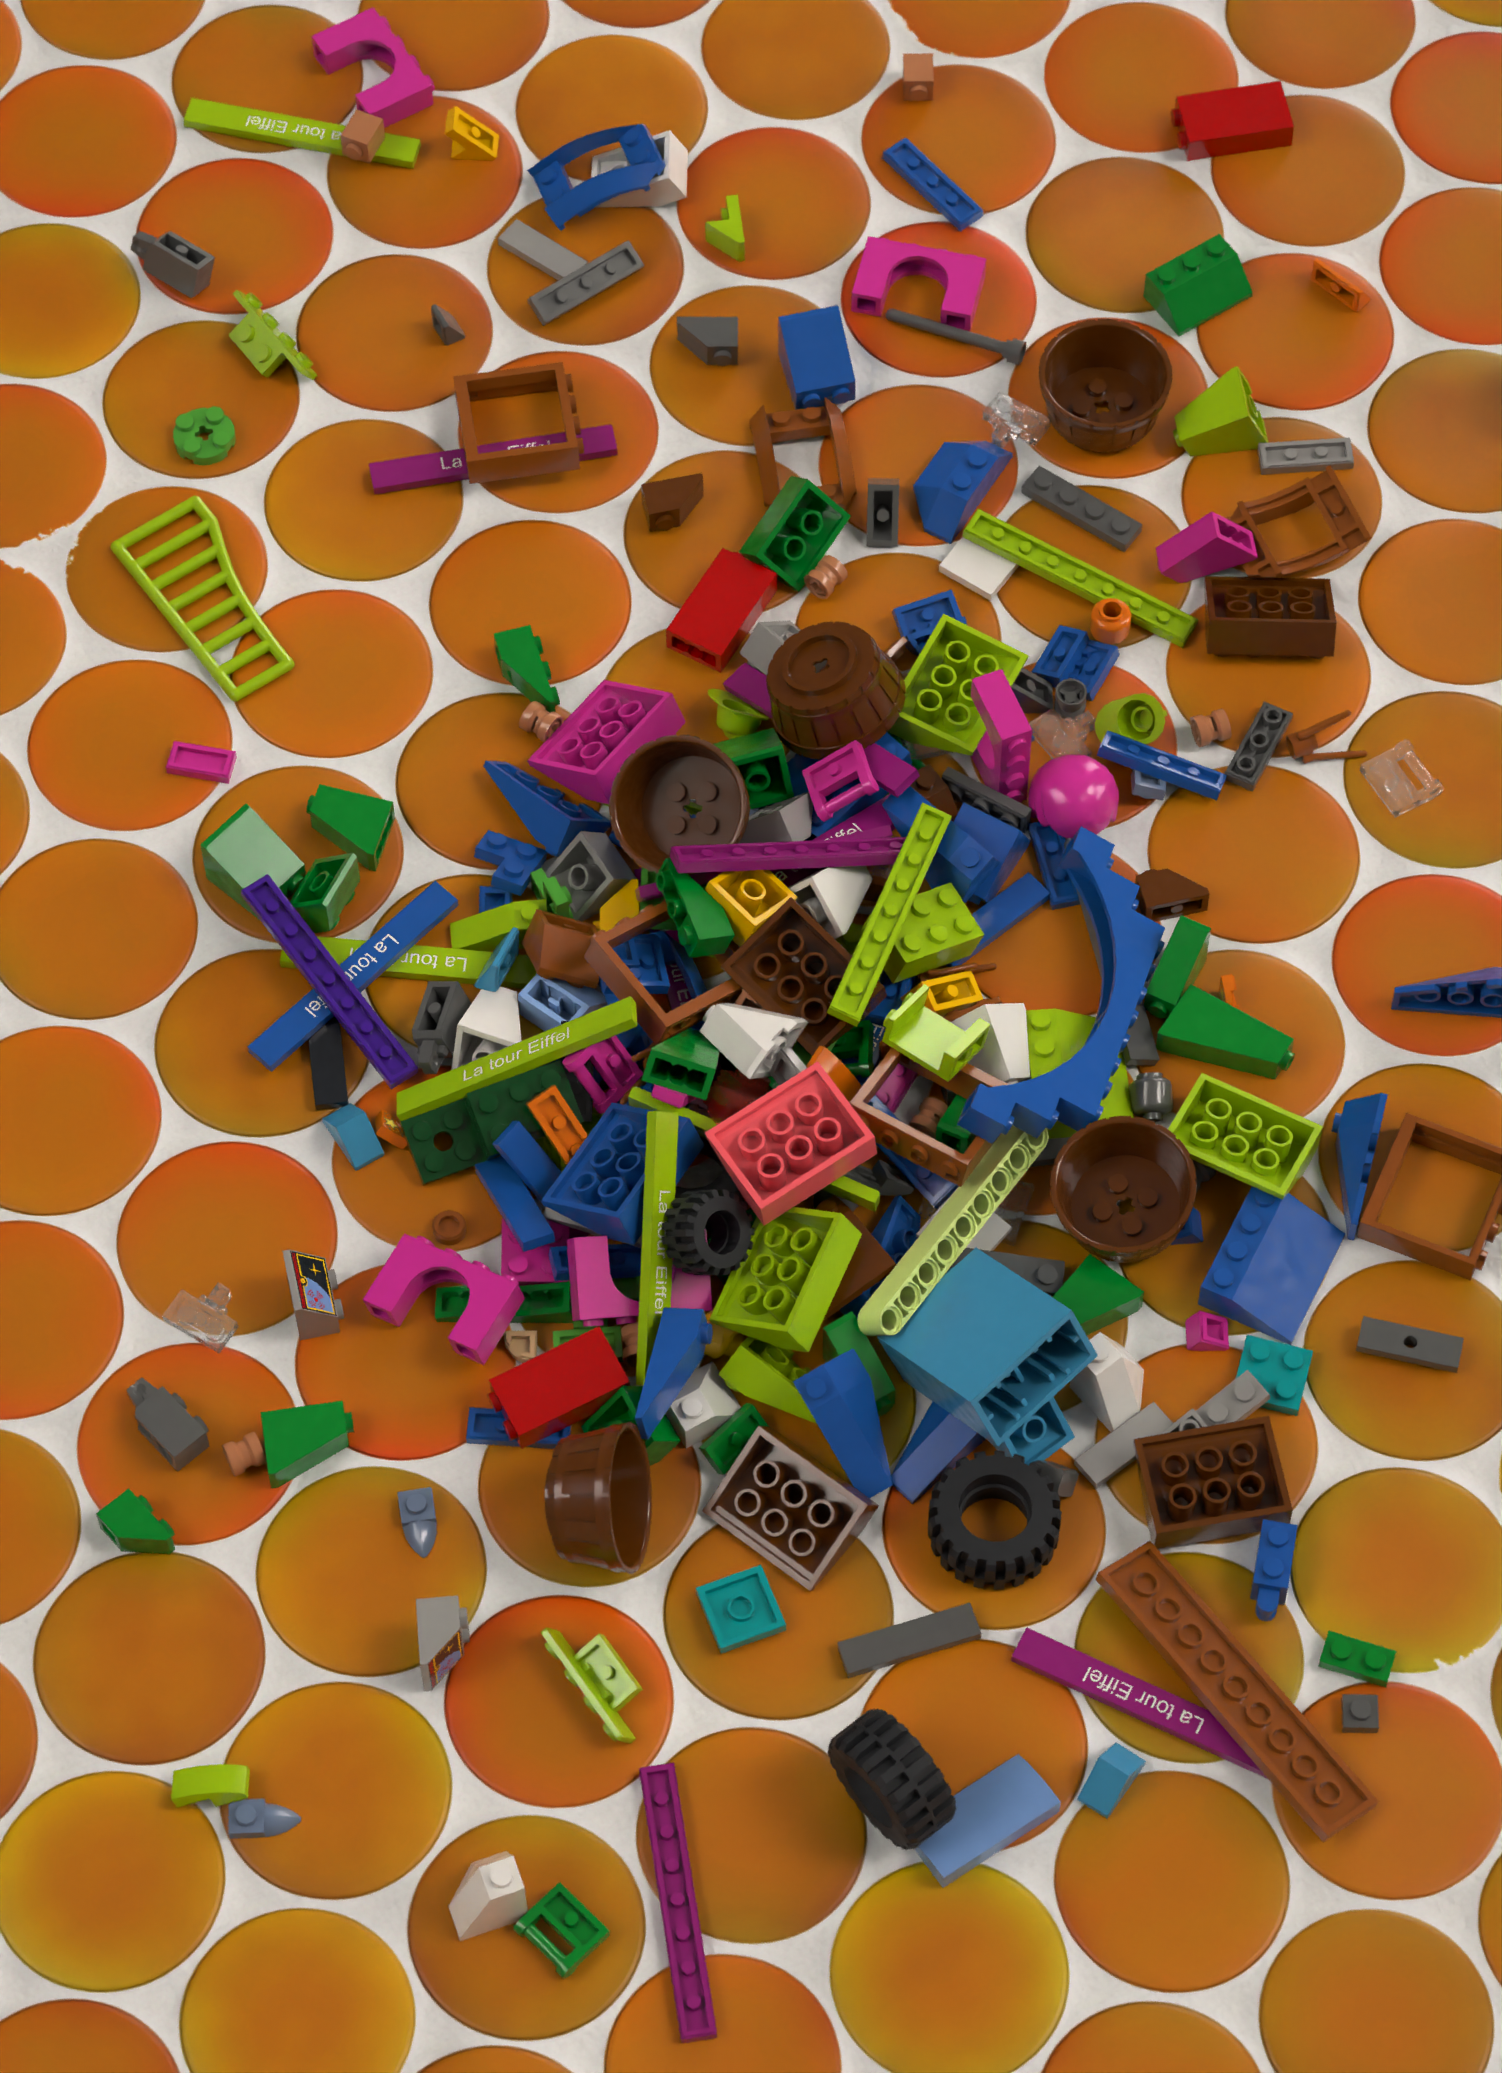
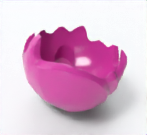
M1062 755L1043 764L1032 778L1028 799L1029 807L1032 808L1031 817L1038 818L1043 827L1050 826L1058 835L1064 838H1072L1081 826L1097 835L1110 822L1116 820L1119 791L1114 776L1107 767L1087 755Z

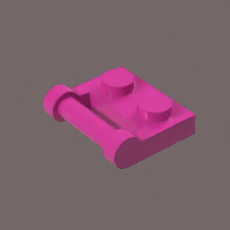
M857 740L802 770L816 814L823 822L832 818L834 812L866 794L872 795L879 791V786L872 775L863 746ZM857 778L860 779L861 783L828 802L826 801L825 797Z
M616 1035L569 1054L562 1062L567 1071L574 1073L591 1096L593 1106L599 1114L605 1113L611 1103H617L643 1075L641 1069L636 1062L632 1061L631 1055ZM588 1059L609 1086L606 1093L603 1092L584 1064Z

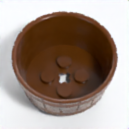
M1094 319L1083 321L1075 326L1072 325L1064 329L1048 343L1039 363L1040 389L1046 402L1048 417L1054 428L1066 441L1088 451L1093 450V452L1100 453L1115 452L1135 445L1151 431L1156 423L1159 412L1168 398L1173 374L1172 365L1166 350L1150 333L1124 321L1118 322V320L1098 319L1095 321ZM1107 402L1108 409L1111 411L1109 413L1105 411L1101 414L1097 413V407L1094 405Z
M832 621L823 622L800 630L799 633L793 634L776 650L773 660L771 659L768 666L766 686L770 696L771 717L775 731L780 741L788 749L807 758H825L854 740L862 744L863 749L869 745L871 746L882 738L886 731H889L895 724L905 703L906 685L894 661L877 646L870 634L850 623L837 621L835 623ZM827 660L826 664L829 668L815 673L816 667L814 665Z
M689 735L660 737L656 741L652 740L635 750V753H632L620 767V772H617L609 801V812L612 818L610 821L617 840L620 841L619 844L623 850L643 868L658 873L665 858L670 857V850L673 846L738 844L742 839L750 814L747 787L735 763L712 743ZM691 799H696V804L702 805V812H697L696 818H690V813L684 811V806L690 805ZM687 873V874L690 876V875H694V874H697V873Z
M1114 1116L1086 1125V1128H1081L1066 1141L1067 1144H1064L1054 1161L1055 1166L1052 1167L1050 1176L1051 1200L1064 1228L1084 1249L1107 1261L1130 1263L1142 1261L1159 1254L1176 1239L1190 1216L1197 1190L1194 1163L1190 1159V1154L1179 1138L1176 1139V1135L1162 1125H1157L1156 1122L1145 1118ZM1127 1198L1131 1199V1206L1135 1210L1133 1213L1127 1211L1125 1215H1121L1119 1213L1120 1207L1116 1203L1118 1201L1124 1202Z
M634 1423L612 1424L609 1427L594 1431L570 1434L560 1439L555 1446L545 1482V1513L554 1547L562 1559L571 1563H582L610 1569L613 1572L629 1574L635 1573L640 1568L645 1558L650 1536L652 1484L644 1439H641L638 1427Z

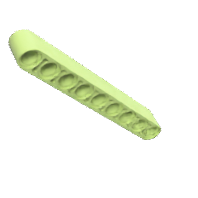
M1013 1125L1006 1135L1001 1133L962 1187L959 1186L861 1308L857 1322L860 1331L864 1335H895L903 1328L1044 1150L1049 1138L1047 1128L1043 1130L1038 1138Z

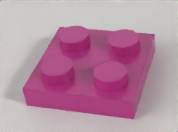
M502 1219L501 1274L506 1273L514 1277L519 1282V1286L569 1281H554L548 1256L550 1247L567 1246V1239H569L568 1226L547 1220L554 1231L555 1242L523 1252L505 1220Z

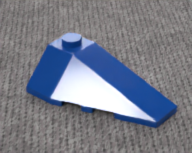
M932 1401L891 1474L893 1486L914 1504L936 1482L941 1480V1474L948 1467L954 1468L957 1460L964 1456L967 1457L986 1439Z

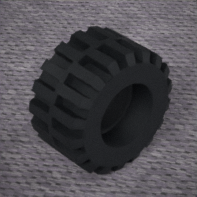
M723 1189L692 1190L682 1193L681 1198H675L671 1202L673 1209H667L665 1213L668 1221L662 1222V1230H666V1236L662 1237V1242L667 1244L668 1249L665 1252L668 1258H674L672 1264L676 1268H682V1272L694 1275L730 1274V1271L739 1269L741 1267L740 1262L747 1260L749 1257L747 1250H752L754 1243L750 1241L751 1235H755L754 1228H751L750 1225L753 1218L751 1213H746L748 1206L744 1201L739 1202L738 1195ZM707 1220H709L712 1230L709 1245L705 1239Z

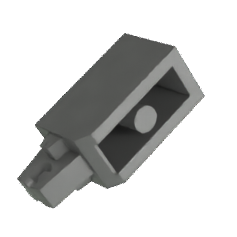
M142 231L133 236L130 250L144 260V271L190 298L195 297L209 286L215 260L213 255L171 231L164 233L159 238Z
M428 981L412 1028L413 1040L418 1046L417 1054H419L417 1063L423 1069L424 1074H437L443 1059L453 1058L457 1024L472 1004L458 981Z
M143 1378L137 1380L126 1390L128 1397L136 1407L135 1418L138 1423V1430L177 1472L209 1447L207 1438L208 1427L197 1415L192 1418L186 1411L187 1406L177 1393L170 1394L163 1386L156 1389Z

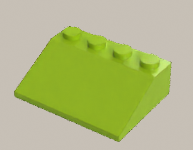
M943 614L904 680L906 685L905 703L901 713H899L900 716L888 732L913 744L972 756L987 731L971 698L972 679L1002 669L1012 687L1029 655Z
M1056 1008L1026 1010L1030 1078L1027 1080L1050 1072L1071 1059L1084 1046L1094 1026L1096 1017ZM1122 1052L1118 1054L1121 1063L1115 1074L1109 1078V1081L1113 1083L1107 1097L1100 1102V1105L1104 1108L1098 1120L1109 1119V1117L1131 1116V1118H1134L1130 1102L1126 1064ZM1058 1120L1050 1130L1047 1129L1048 1139L1071 1137L1077 1132Z
M1201 1073L1168 1130L1176 1135V1139L1179 1138L1184 1144L1191 1159L1283 1200L1304 1174L1315 1155L1323 1126Z
M793 1207L766 1225H763L758 1217H756L752 1226L755 1235H751L750 1240L754 1242L752 1250H747L749 1257L745 1262H740L741 1267L739 1269L731 1271L709 1321L780 1348L809 1352L862 1233L842 1213Z

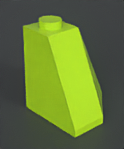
M1238 366L1231 368L1174 416L1177 429L1173 430L1175 441L1178 447L1183 446L1190 456L1253 450L1258 448V443H1268L1260 410H1257L1251 396L1252 390Z

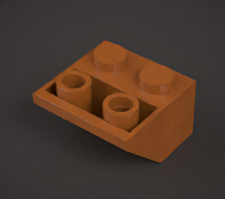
M536 909L521 943L537 974L548 980H554L555 978L565 980L577 988H583L584 986L597 988L599 975L584 958L591 944L590 938L598 932L596 926Z

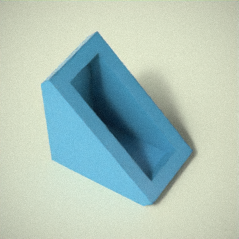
M349 1103L322 1118L323 1124L356 1171L385 1155L365 1111Z
M1116 1742L1099 1756L1077 1800L1108 1819L1146 1764V1761Z

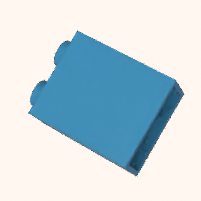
M978 1248L972 1250L955 1267L950 1268L897 1334L877 1336L897 1371L907 1384L997 1447L1098 1356L1071 1309Z

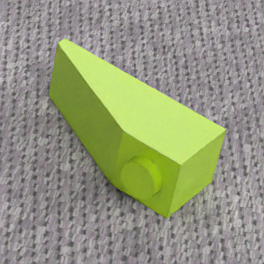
M546 899L514 901L450 923L452 948L491 952L494 951L509 931L515 927L519 931V949H524L521 942L536 909L547 912Z

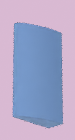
M1017 1754L954 1795L956 1811L952 1820L914 1849L942 1888H944L1060 1811L1061 1801L1032 1766Z

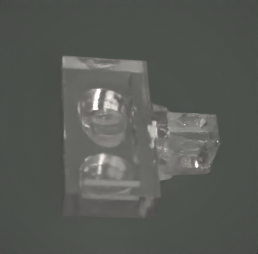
M1001 391L997 393L983 411L982 419L993 424L995 429L991 434L992 444L1000 448H1004L1011 438L1014 440L1020 439L1034 447L1051 426L1049 417Z
M1052 708L1029 722L1034 739L1052 759L1062 755L1078 754L1091 757L1092 751L1085 745L1084 741L1087 739L1086 734L1095 729L1096 719L1088 710L1074 719L1070 716L1063 719Z
M219 1282L208 1297L202 1294L199 1299L181 1289L162 1315L165 1322L219 1354L239 1327L237 1321L226 1316L228 1309L225 1307L232 1295L230 1294V1289Z

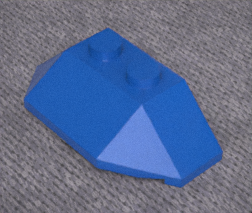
M988 441L944 442L913 485L924 531L952 544L1010 462L1013 453Z

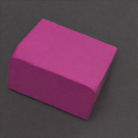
M1198 1311L1186 1320L1187 1349L1192 1351L1228 1350L1227 1318L1203 1311Z

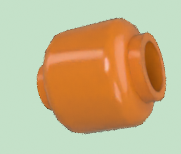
M1106 598L1097 602L1091 611L1090 630L1092 636L1098 642L1110 645L1119 644L1124 641L1130 633L1132 614L1129 606L1116 598Z

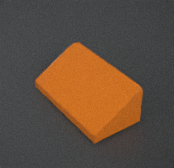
M1316 258L1314 260L1311 276L1313 282L1353 311H1360L1370 302V297L1319 259Z

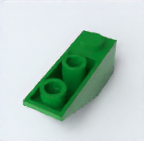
M530 625L494 633L495 653L503 677L531 702L538 701L545 706L546 711L555 712V706L560 705L556 687H550L548 680L552 679L548 662H542L540 655L543 654V647L539 635H533Z
M670 857L665 858L656 874V885L658 890L662 891L667 903L668 915L674 920L678 930L679 941L685 947L688 957L693 958L725 953L735 934L724 908L687 873H678Z

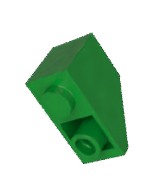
M129 1488L96 1513L100 1528L122 1552L171 1554L175 1551L172 1538L175 1533L171 1526L163 1518L158 1521L151 1513L153 1508L146 1498L142 1495L136 1497Z

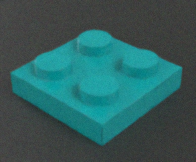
M1247 1335L1236 1378L1246 1370H1249L1269 1393L1271 1398L1261 1408L1298 1416L1313 1351Z
M761 1565L696 1588V1595L721 1654L786 1631V1623Z

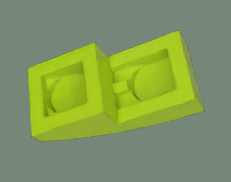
M215 1764L173 1771L171 1800L177 1807L210 1799L217 1807L248 1798L250 1769L245 1765Z

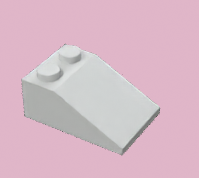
M670 130L652 136L666 166L660 175L656 173L650 181L649 186L651 189L647 192L643 189L628 192L614 197L597 207H659L687 198L688 150ZM622 147L592 157V177L630 166Z

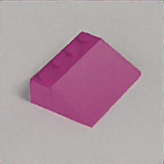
M603 680L527 762L534 769L583 798L609 804L613 781L617 772H620L619 769L625 760L642 745L652 740L656 741L660 737L675 735L686 721L673 694L670 692Z

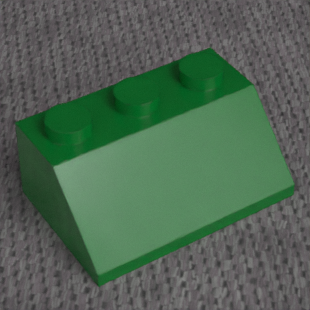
M1218 234L1146 273L1143 297L1179 337L1252 297L1253 292L1238 254Z
M790 476L739 553L748 560L776 572L778 581L800 592L805 584L804 577L817 567L818 562L824 557L851 515L810 480Z

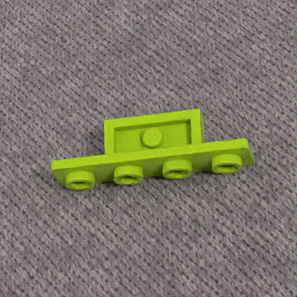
M236 290L233 295L248 314L228 336L261 375L268 378L287 358L299 373L314 380L317 374L311 368L313 362L304 353H298L295 350L296 342L287 333H281L278 330L279 322L268 312L264 313L261 310L262 302L250 292L246 295Z
M546 1627L541 1631V1634L547 1641L544 1644L545 1648L555 1659H560L566 1668L564 1674L574 1686H579L585 1694V1697H583L584 1703L593 1713H598L605 1722L602 1726L606 1734L614 1741L618 1740L631 1744L636 1737L621 1718L618 1711L640 1693L643 1688L605 1635H596L581 1650L575 1653L560 1631Z

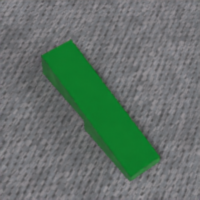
M570 1281L519 1286L525 1299L510 1323H574L572 1320ZM466 1286L436 1288L435 1319L437 1322H458L469 1301L470 1290Z

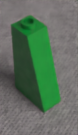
M1192 984L1187 988L1157 1033L1156 1048L1161 1052L1271 1079H1276L1282 1069L1287 1071L1295 1057V1053L1292 1052L1293 1038Z
M688 1028L651 1048L642 1081L706 1100L716 1071L719 1050L699 1030Z

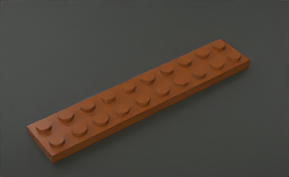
M1148 1541L1098 1572L1095 1580L1323 1842L1375 1808L1378 1803L1375 1796L1151 1541Z

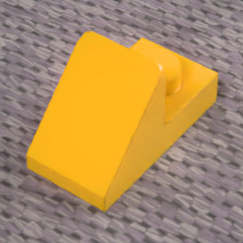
M456 106L447 111L445 135L453 140L451 158L493 161L497 158L499 140L497 133Z

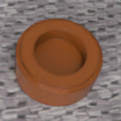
M452 1210L439 1213L432 1223L433 1235L443 1245L458 1244L466 1235L464 1217Z

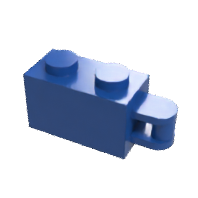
M1263 1519L1250 1599L1257 1600L1255 1613L1262 1621L1272 1620L1276 1616L1278 1604H1285L1298 1525Z

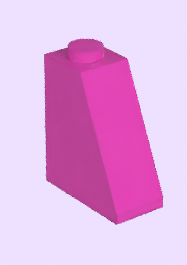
M1212 511L1156 547L1157 565L1161 574L1179 583L1194 580L1258 558L1252 532Z

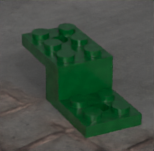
M559 1059L466 1093L461 1100L401 1121L400 1126L422 1184L431 1183L472 1168L475 1164L501 1156L492 1144L512 1121H520L535 1141L546 1137V1134L525 1103L530 1101L532 1096L542 1093L552 1085L557 1087L580 1124H582L584 1121L561 1060ZM446 1133L451 1137L452 1147L449 1150L440 1151L435 1147L434 1137L437 1134Z

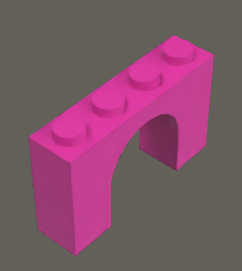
M373 7L312 36L314 56L328 75L354 62L365 59L379 60L393 68L394 71L388 79L355 95L357 110L382 118L384 128L433 105L432 92L435 90L432 79L428 74L424 75L421 72L415 56H409L402 39L398 35L394 36L387 19L384 16L380 17Z
M868 236L852 290L851 311L881 317L888 291L897 280L909 275H925L937 280L946 291L941 308L940 323L971 331L985 280L986 258L972 254L966 255L950 252L945 249L919 246L914 243L908 244L886 238Z
M1000 669L972 679L971 698L987 731L971 757L986 786L1021 803L1027 799L1032 728L1003 670Z
M705 1229V1239L707 1242V1230ZM607 1236L567 1239L572 1320H583V1327L604 1325L603 1319L616 1318V1324L636 1323V1316H639V1301L624 1296L612 1281ZM672 1264L671 1308L713 1310L710 1275L687 1274L682 1272V1268H676Z
M404 1233L363 1298L370 1314L400 1327L416 1299L424 1290L441 1282L462 1284L470 1290L469 1301L463 1314L448 1336V1340L455 1353L485 1365L525 1299L519 1287V1282L506 1273H502L500 1276L491 1272L485 1264L479 1261L468 1262L452 1249L445 1248L443 1251L422 1236L414 1238Z

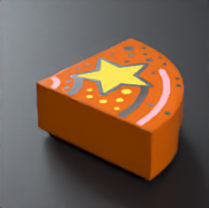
M1232 974L1221 976L1219 985L1220 1000L1239 1009L1233 990H1237L1234 976Z
M382 1109L375 1117L376 1135L397 1148L404 1150L408 1144L400 1123Z

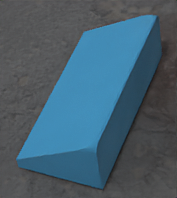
M513 927L494 949L474 987L496 992L519 954L518 928Z

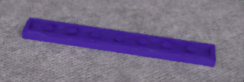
M267 874L242 889L241 896L390 1089L392 1090L417 1074L418 1066L272 878Z

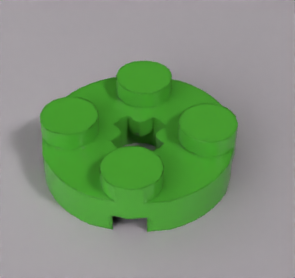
M220 407L199 408L180 414L176 418V426L173 430L176 451L182 458L185 459L187 457L193 460L194 464L211 465L218 463L228 456L227 451L235 445L234 425ZM201 433H210L208 440H203L197 436Z

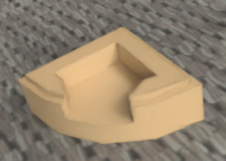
M537 1331L504 1332L506 1349L514 1359L524 1363L537 1356Z

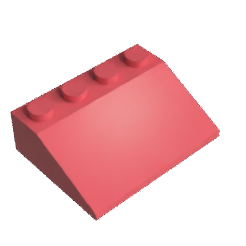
M819 1062L814 1063L705 1132L707 1140L741 1195L763 1225L768 1224L877 1154L875 1136Z

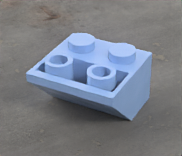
M538 974L518 994L519 1014L543 1031L561 1025V1021L574 1020L607 1005L604 995L594 988L587 986L577 988L565 980L558 978L548 980Z

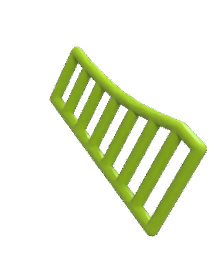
M192 496L112 542L111 550L230 700L237 702L294 668L295 663L273 636L246 596L233 569L218 520L199 496ZM193 510L203 520L137 559H134L127 550L128 547ZM209 532L213 546L154 580H151L143 569ZM217 558L221 568V572L169 602L160 592L163 588ZM227 583L233 595L186 623L177 613L180 609ZM237 607L241 609L246 617L245 620L206 643L202 644L194 634V632ZM254 629L262 641L219 666L211 654ZM269 651L279 662L238 687L228 677L231 673Z

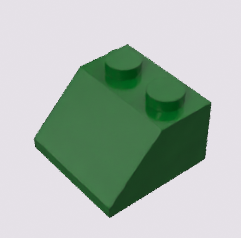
M352 852L315 859L290 900V903L314 934L331 931L339 923V915L343 908L353 899L355 895L354 890L360 882L357 856Z
M622 1386L581 1426L583 1432L632 1422L637 1426L635 1415L643 1386ZM666 1414L649 1439H644L650 1466L660 1462L681 1441Z

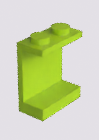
M924 984L915 993L910 992L903 1000L901 1007L897 1010L892 1009L887 1014L883 1022V1026L886 1029L882 1042L949 1082L984 1047L990 1024L978 1018L966 1031L924 1006L930 988Z

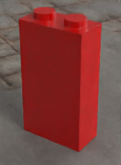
M1281 81L1176 96L1175 109H1171L1173 127H1178L1179 130L1177 133L1178 146L1180 150L1185 151L1187 161L1292 146L1294 124Z
M722 548L667 627V648L722 673L777 592V573L763 565L746 559L738 552H731Z
M600 1326L489 1379L491 1392L487 1394V1397L495 1413L501 1411L506 1421H503L502 1425L510 1441L516 1439L521 1449L594 1414L622 1386H631L604 1333Z

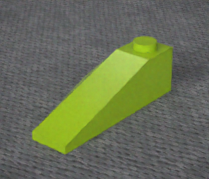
M748 1336L718 1374L724 1379L725 1384L730 1389L741 1392L749 1398L816 1423L793 1383L796 1379L810 1372L809 1367L800 1368L791 1359L794 1355L792 1350L780 1348Z

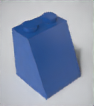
M838 305L778 317V355L795 410L825 406L824 397L833 404H843L855 400L856 381Z
M963 802L954 823L1000 862L968 899V901L979 905L981 901L988 903L997 895L1031 841L1019 829Z

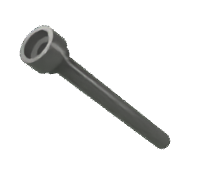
M889 309L886 312V318L890 321L1001 353L1002 357L1007 358L1009 363L1020 365L1026 352L1027 343L1014 338L1012 341L1007 340L1003 342L896 309Z

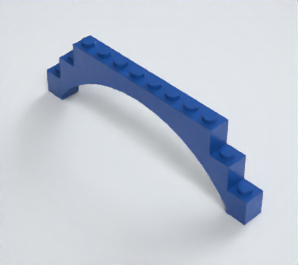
M1082 826L1068 842L1059 867L1067 871L1079 891L1097 936L1101 957L1102 986L1095 1023L1084 1046L1071 1059L1054 1070L1034 1079L1011 1085L987 1087L980 1083L966 1100L957 1125L990 1143H993L1001 1133L1006 1135L1012 1125L1038 1138L1045 1128L1050 1130L1057 1120L1079 1131L1081 1128H1086V1125L1100 1118L1104 1108L1100 1105V1102L1107 1097L1113 1084L1109 1081V1078L1115 1074L1121 1063L1118 1054L1124 1050L1130 1039V1035L1126 1032L1133 1026L1139 1014L1135 1010L1136 1005H1140L1147 993V988L1144 987V984L1150 980L1155 971L1156 965L1152 962L1159 956L1165 942L1161 941L1165 927L1135 911L1139 904V900L1135 898L1140 886L1110 870L1114 859L1110 858L1115 845Z

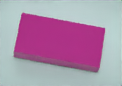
M174 741L166 765V771L169 774L229 784L237 758L236 751Z

